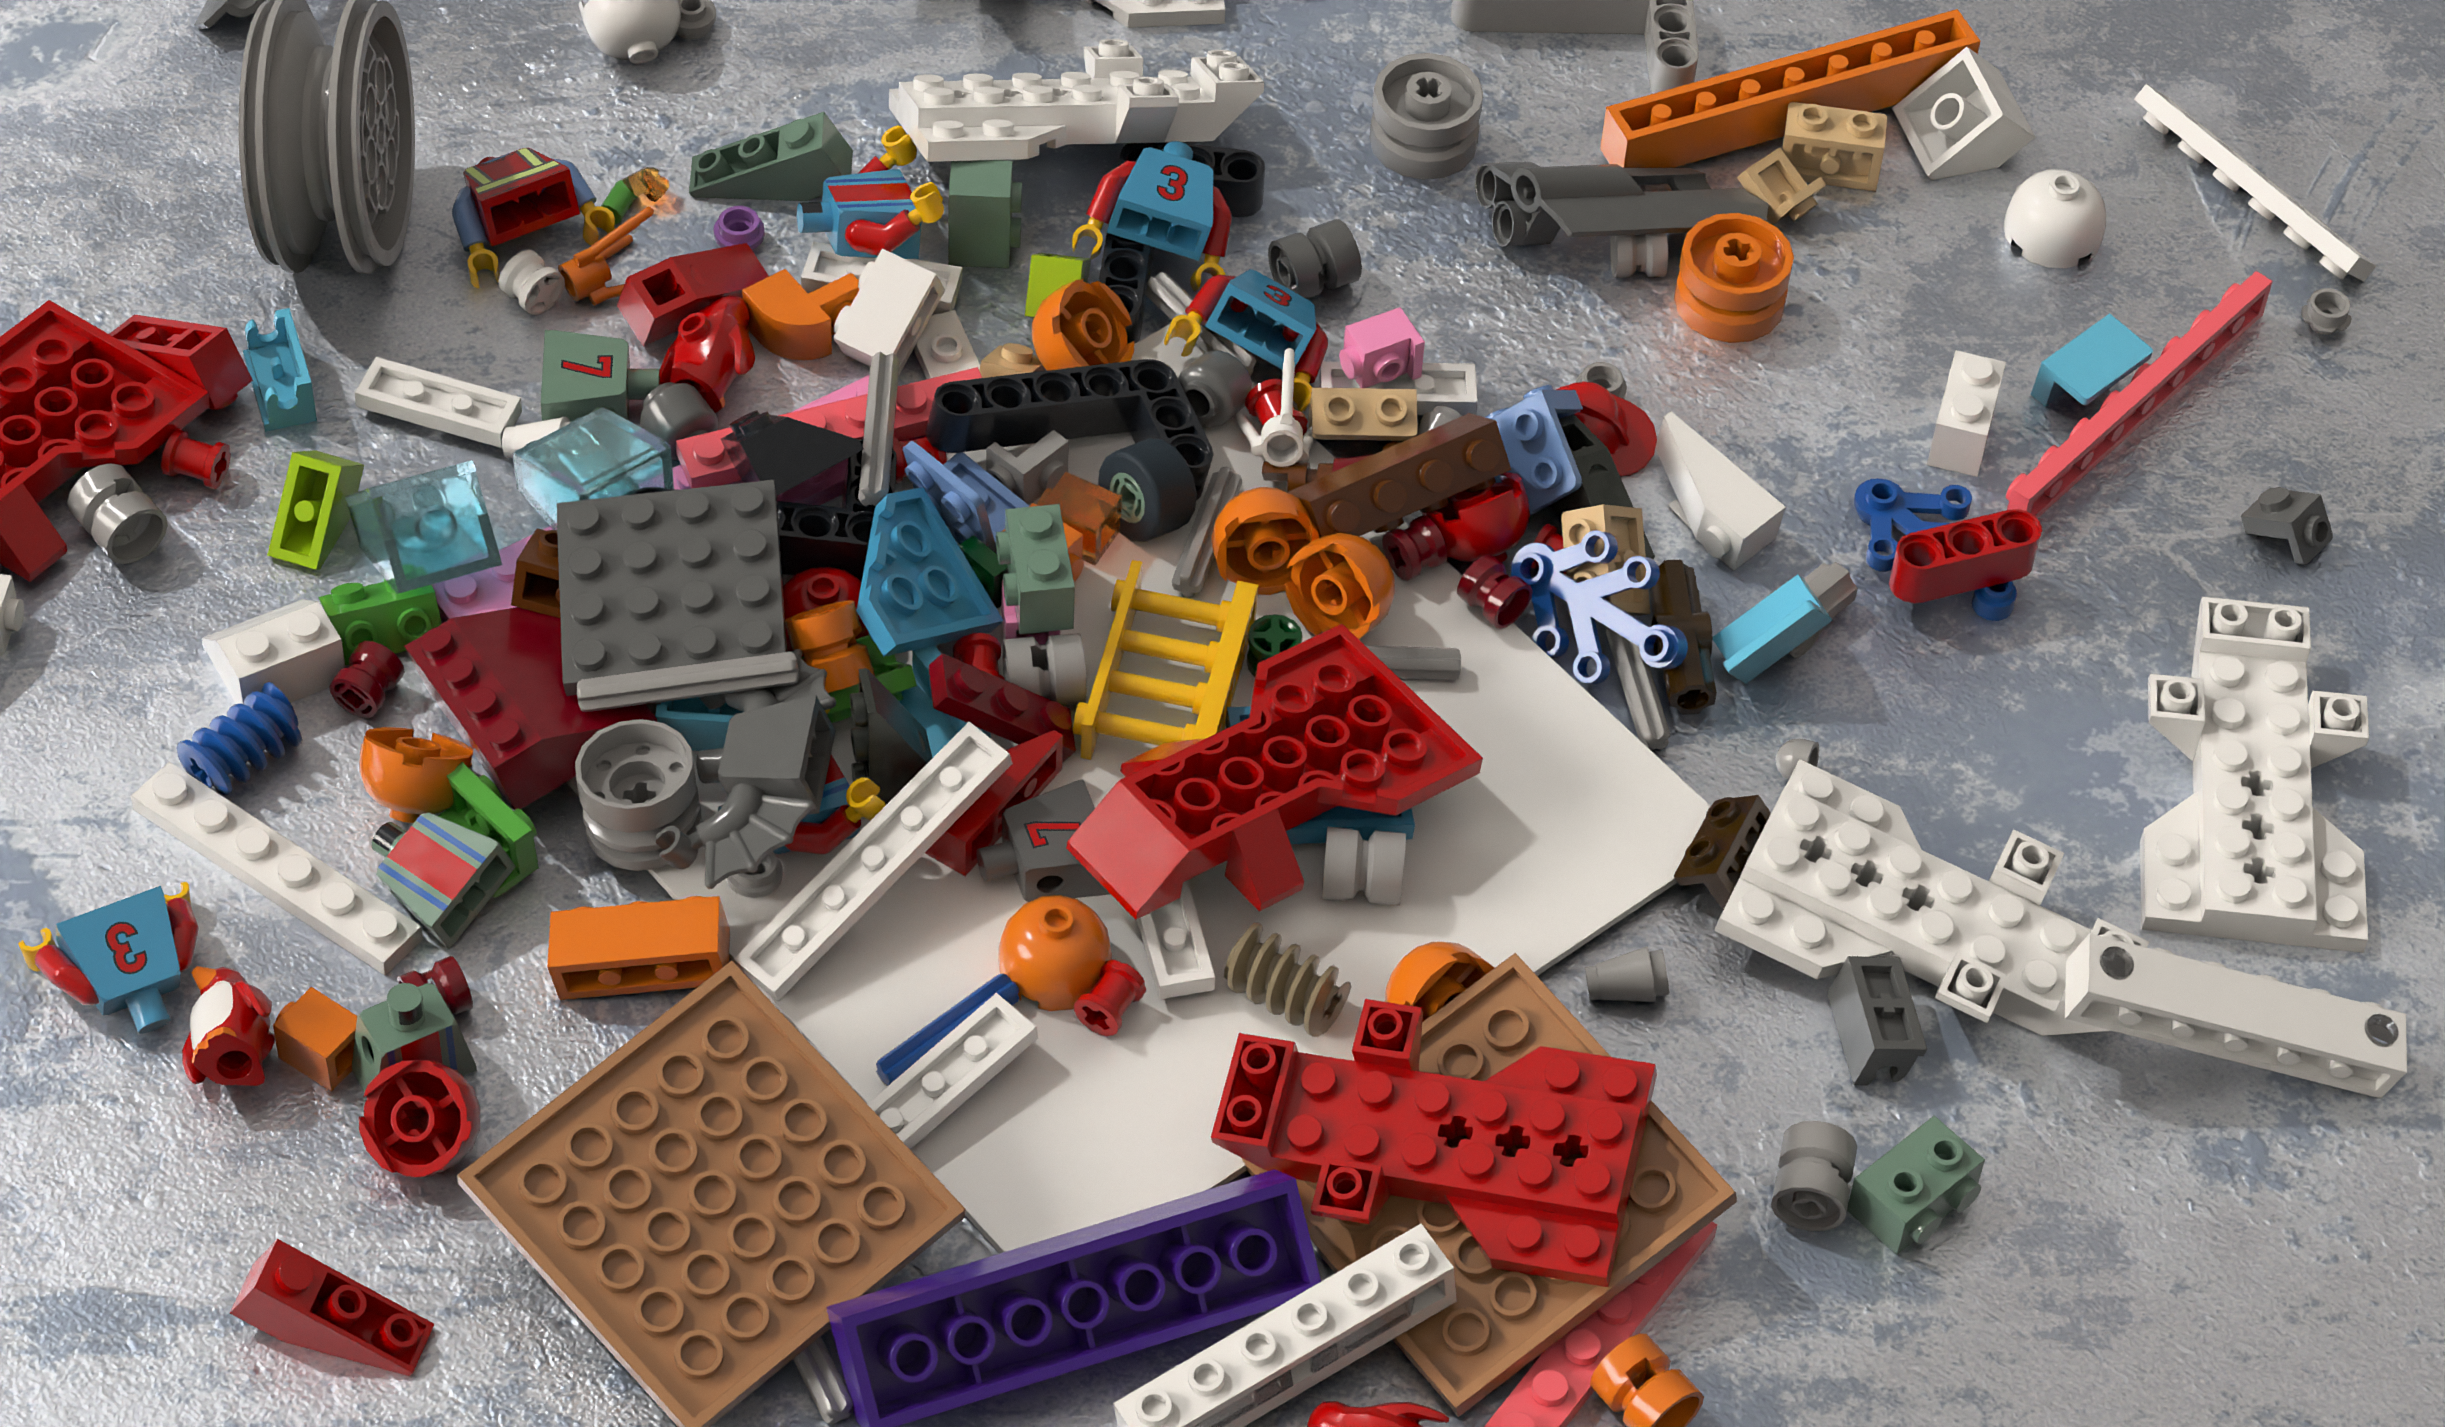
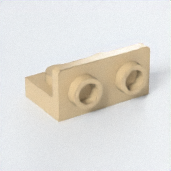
M1790 102L1787 110L1782 151L1805 182L1812 183L1821 177L1826 185L1876 192L1885 149L1887 116L1867 111Z
M1312 388L1308 414V430L1312 426V436L1314 439L1406 441L1417 436V389Z
M1602 504L1562 513L1561 522L1564 548L1581 543L1583 537L1593 530L1612 534L1618 543V552L1611 562L1607 564L1589 562L1566 571V575L1575 581L1582 582L1621 569L1630 557H1646L1641 508ZM1602 538L1598 539L1594 545V552L1597 557L1604 551V541ZM1643 563L1637 567L1635 572L1638 582H1641L1646 575V567ZM1633 588L1605 598L1634 617L1650 614L1648 589Z

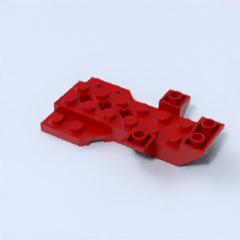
M50 300L0 336V564L31 582L67 553V545L38 503L83 467H96L110 463L117 465L140 463L164 444L173 431L176 429L181 430L210 407L209 391Z
M1340 624L1258 663L1248 719L1208 738L1163 743L1122 763L1120 772L1125 778L1119 780L1070 837L1067 841L1066 849L1135 920L1179 899L1183 882L1227 861L1224 876L1260 912L1303 890L1304 879L1286 831L1336 806L1396 816L1479 774L1483 757L1343 624Z
M1365 999L1352 1047L1355 1061L1298 1052L1296 1043L1293 1041L1243 1033L1238 1034L1211 1134L1212 1143L1266 1171L1276 1169L1296 1178V1180L1317 1183L1310 1209L1312 1215L1370 1225L1391 1195L1447 1204L1460 1223L1462 1222L1492 1268L1609 1287L1657 1078L1655 1064L1540 1046L1485 1081L1419 1071L1423 1020L1422 1008ZM1456 1136H1467V1139L1460 1140L1457 1148L1449 1147L1448 1141L1450 1139H1454ZM1514 1145H1523L1525 1149H1518L1515 1157L1506 1156L1505 1150L1512 1148ZM1573 1154L1582 1155V1158H1576L1573 1166H1564V1158H1569Z

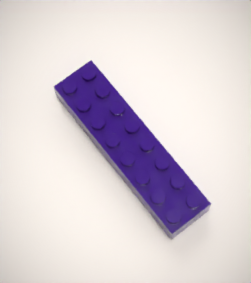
M1274 1169L830 1305L826 1309L847 1389L853 1401L852 1408L856 1422L862 1427H897L1278 1307L1320 1283L1321 1278L1296 1178Z

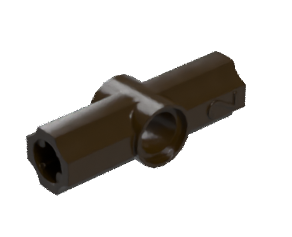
M1664 560L1659 565L1660 575L1657 583L1649 589L1653 612L1651 627L1653 625L1676 627L1683 632L1688 644L1687 654L1683 662L1675 668L1663 669L1666 695L1669 706L1678 709L1681 714H1699L1704 708L1715 705L1717 694L1710 659L1713 640L1711 619L1708 611L1702 612L1694 568L1688 567L1682 560ZM1657 637L1654 643V653L1656 656L1663 650V641L1660 637Z

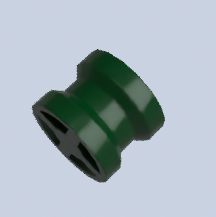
M1273 614L1257 619L1250 626L1246 663L1248 670L1254 677L1256 676L1259 662L1302 643L1303 635L1299 625L1286 616Z

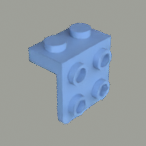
M1552 385L1541 386L1526 393L1523 396L1524 400L1512 407L1497 410L1485 417L1497 422L1512 469L1507 472L1517 473L1522 478L1528 497L1530 516L1573 493L1581 486V475L1559 422L1560 418L1583 410L1576 390H1554ZM1496 476V483H1502L1500 476Z
M910 441L905 445L903 452L907 463L905 468L907 477L912 482L914 489L924 487L943 521L949 527L954 539L961 544L974 535L997 554L996 532H1001L1005 529V509L1029 507V505L963 452L956 453L943 465L914 441Z

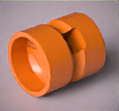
M841 601L816 607L793 615L785 620L793 650L800 649L804 655L803 661L808 666L827 671L825 682L827 693L859 684V669L867 668L875 675L867 646L856 642L855 637L862 631L854 601Z
M1641 1333L1629 1337L1607 1354L1595 1369L1590 1381L1592 1389L1613 1412H1624L1623 1422L1627 1427H1686L1697 1415L1704 1399L1703 1394L1680 1369L1669 1370L1671 1363L1669 1357L1647 1334Z

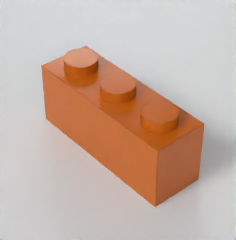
M691 896L681 900L659 902L636 901L627 905L595 908L583 906L572 910L553 911L550 914L547 968L559 1000L697 988L729 963L730 927L720 896Z

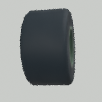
M1149 438L1117 450L1105 457L1099 469L1098 490L1105 513L1118 532L1132 541L1147 542L1175 531L1188 524L1195 512L1197 493L1190 468L1178 450L1162 439Z

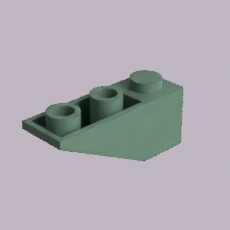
M821 112L693 156L689 193L692 197L808 201L823 195V182L828 177L851 174L853 150L826 113Z

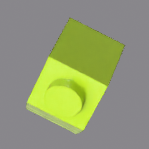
M1050 253L1032 254L1025 316L1035 317L1041 302L1061 286L1080 279H1084L1083 281L1088 283L1091 266L1090 258Z
M317 450L292 452L267 556L314 570H320L352 517L364 464Z

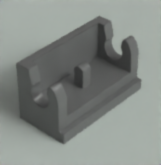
M1848 956L1829 988L1827 995L1853 1085H1869L1877 1077V1071L1886 1066H1892L1890 1067L1892 1082H1898L1908 1074L1917 1057L1924 1056L1927 1051L1900 957Z

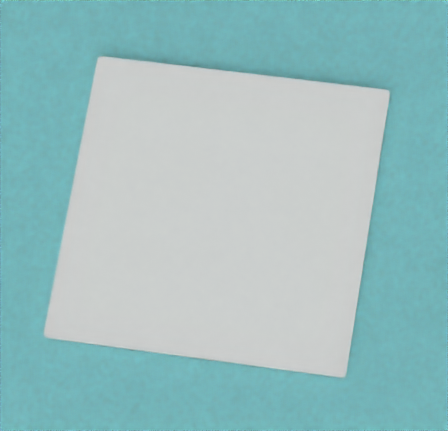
M1170 324L1134 344V354L1131 361L1155 359L1164 362L1172 368L1177 378L1185 368L1205 353L1195 344L1190 355L1181 356L1187 341L1180 337L1171 338L1165 346L1164 339ZM1252 381V388H1254L1256 384ZM1246 407L1242 408L1240 411L1245 414L1260 436L1263 426L1258 417L1249 414ZM1234 416L1221 426L1209 428L1202 426L1212 446L1214 456L1202 495L1196 501L1194 514L1188 524L1175 531L1147 542L1132 541L1118 532L1105 513L1098 490L1099 469L1105 457L1117 450L1135 444L1130 432L1067 439L1069 441L1068 476L1059 488L1052 492L1047 491L1033 502L1038 506L1059 504L1062 521L1083 534L1082 559L1084 567L1080 576L1074 582V629L1060 630V635L1081 634L1086 669V703L1089 701L1116 613L1111 611L1114 586L1117 579L1126 581L1132 560L1142 562V590L1221 605L1222 600L1232 601L1236 583L1229 581L1228 578L1226 582L1220 576L1215 557L1202 591L1195 593L1193 597H1184L1182 592L1174 590L1172 578L1213 473L1219 472L1222 467H1229L1233 473L1241 475L1242 486L1239 494L1258 487L1278 488L1287 492V481H1265L1263 479L1262 466L1266 460L1263 455L1254 456L1251 453V443L1239 427ZM1315 440L1309 449V460L1307 462L1310 463L1311 469H1317L1319 463H1333L1335 457ZM1034 444L1003 448L1013 456L1018 457ZM986 449L963 452L986 470ZM946 452L947 461L950 460L956 453ZM904 477L901 483L895 484V492L914 489L908 477ZM1404 522L1397 528L1405 530L1409 526ZM1371 531L1360 536L1376 545L1385 556L1382 538L1386 532L1375 533ZM1447 561L1436 568L1427 566L1422 568L1420 575L1409 581L1402 580L1392 570L1395 581V594L1388 615L1371 632L1362 637L1360 641L1364 645L1459 649L1461 654V672L1458 679L1401 680L1483 757L1479 774L1412 807L1415 827L1413 838L1406 840L1400 906L1369 903L1363 891H1358L1353 900L1321 899L1326 843L1291 844L1304 879L1303 890L1260 912L1224 876L1227 861L1188 880L1215 974V989L1213 991L1159 999L1137 920L1111 894L1075 898L1092 908L1101 918L1108 929L1112 959L1128 964L1138 971L1144 978L1147 989L1146 993L1139 1001L1132 1002L1121 1016V1028L1113 1036L1099 1035L1088 1029L1077 1018L1074 1009L1059 1011L1039 1009L1038 1001L1029 1000L1021 995V1001L1018 1000L1013 1007L1037 1026L1038 1039L910 1150L966 1209L965 1216L999 1253L1225 1185L1247 1170L1241 1157L1212 1143L1211 1140L1212 1130L1239 1033L1293 1041L1296 1043L1298 1052L1355 1061L1352 1047L1365 999L1385 1002V989L1392 971L1401 959L1413 949L1430 942L1459 943L1471 949L1493 967H1497L1516 953L1538 976L1676 884L1677 881L1674 878V874L1685 855L1687 847L1692 843L1704 821L1710 805L1514 623L1508 627L1498 629L1484 618L1482 608L1479 606L1472 607L1464 602L1457 594V586L1462 575ZM784 575L783 586L793 577L792 575ZM1286 591L1271 595H1258L1256 620L1265 615H1283L1294 620L1299 625L1303 635L1302 642L1315 636L1304 627L1293 613ZM1000 606L999 608H997V610L1002 617V611ZM1136 611L1131 627L1133 631L1209 645L1210 641L1220 642L1222 633L1216 632V626L1142 611ZM1001 623L991 633L987 634L996 637L1001 643V657L998 660L999 674L1004 677L1002 658L1004 637L1003 624ZM956 641L935 645L941 654L943 653L953 658V646ZM912 651L895 654L897 662L912 666ZM1124 651L1118 670L1196 687L1198 682L1208 683L1210 673L1204 672L1205 667L1127 651ZM1247 652L1231 707L1251 706L1255 677L1247 667ZM1114 692L1111 693L1106 713L1185 728L1187 723L1196 725L1198 718L1197 714L1192 713L1193 708ZM661 702L646 704L654 716L657 704H661ZM1078 704L1064 705L1070 708L1073 725ZM852 716L832 723L836 732L831 754L849 785L853 783L851 764L856 763L851 743V729L859 728L854 726ZM991 733V739L1004 750L1018 745ZM1074 734L1076 752L1062 763V770L1039 795L1083 779L1096 808L1119 780L1125 778L1120 772L1121 764L1159 745L1099 734L1092 759L1088 760L1080 758L1081 735ZM692 751L702 822L718 812V807L725 803L728 794L721 782L704 784L700 781L696 769V759L699 751ZM576 777L566 783L579 796ZM864 817L861 818L860 831L870 822ZM1002 837L995 844L1002 843ZM853 838L844 840L834 850L825 855L802 852L775 854L782 863V882L774 892L758 898L739 895L731 889L727 878L713 889H708L705 886V847L698 849L697 858L688 868L677 869L668 864L664 867L647 871L674 900H681L691 896H720L730 927L729 960L735 963L734 958ZM924 853L779 1001H776L752 979L750 980L868 1104L887 1087L876 1073L877 1060L993 977L1000 974L998 949L1007 921L1028 902L1022 896L1015 875L985 882L981 876L978 863L965 877ZM751 873L749 875H759V873ZM1258 922L1263 926L1259 941L1262 944L1272 934L1278 933L1282 937L1278 953L1283 954L1292 944L1296 943L1301 947L1298 964L1302 965L1311 955L1315 954L1320 958L1317 975L1321 976L1330 966L1334 965L1339 968L1336 985L1340 987L1345 982L1351 983L1352 987L1341 1013L1324 1034L1319 1037H1312L1304 1030V1023L1300 1026H1293L1285 1019V1012L1281 1015H1273L1267 1010L1266 1002L1254 1004L1247 998V991L1235 993L1228 987V980L1224 978V969L1234 945L1253 923Z

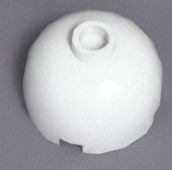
M581 0L579 3L583 23L592 43L601 52L611 57L630 60V62L635 64L646 63L655 59L658 56V52L664 49L675 37L681 20L679 0H590L586 4Z
M2048 169L2033 174L2016 188L2004 220L2005 238L2010 245L2013 239L2016 245L2023 249L2021 256L2029 262L2048 268H2070L2077 266L2079 258L2086 257L2091 253V259L2098 253L2106 229V209L2100 192L2092 182L2082 175L2067 170Z

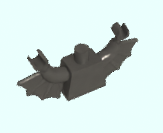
M800 649L787 651L793 652L797 658L799 679L796 684L699 697L709 709H717L727 703L728 706L742 711V713L735 714L729 720L724 748L700 750L696 759V769L700 781L704 784L721 782L728 797L716 814L696 826V832L687 836L677 827L668 826L656 835L655 843L663 849L659 856L670 866L677 869L688 868L697 858L698 849L705 847V886L708 889H713L729 876L743 872H756L757 866L768 854L793 842L796 827L807 814H819L836 732L825 710L834 708L836 700L825 689L827 671L808 666L802 659L803 653Z

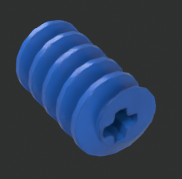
M271 682L264 683L261 692H251L245 698L244 704L239 703L231 706L227 712V717L224 715L212 719L209 728H200L194 732L192 741H180L176 747L178 758L182 767L189 775L209 788L214 786L223 795H229L232 793L233 787L228 775L231 774L241 783H246L250 780V773L245 763L249 762L258 771H263L268 766L264 750L276 759H280L285 755L281 738L294 747L302 744L303 739L298 729V718L293 706L282 691Z

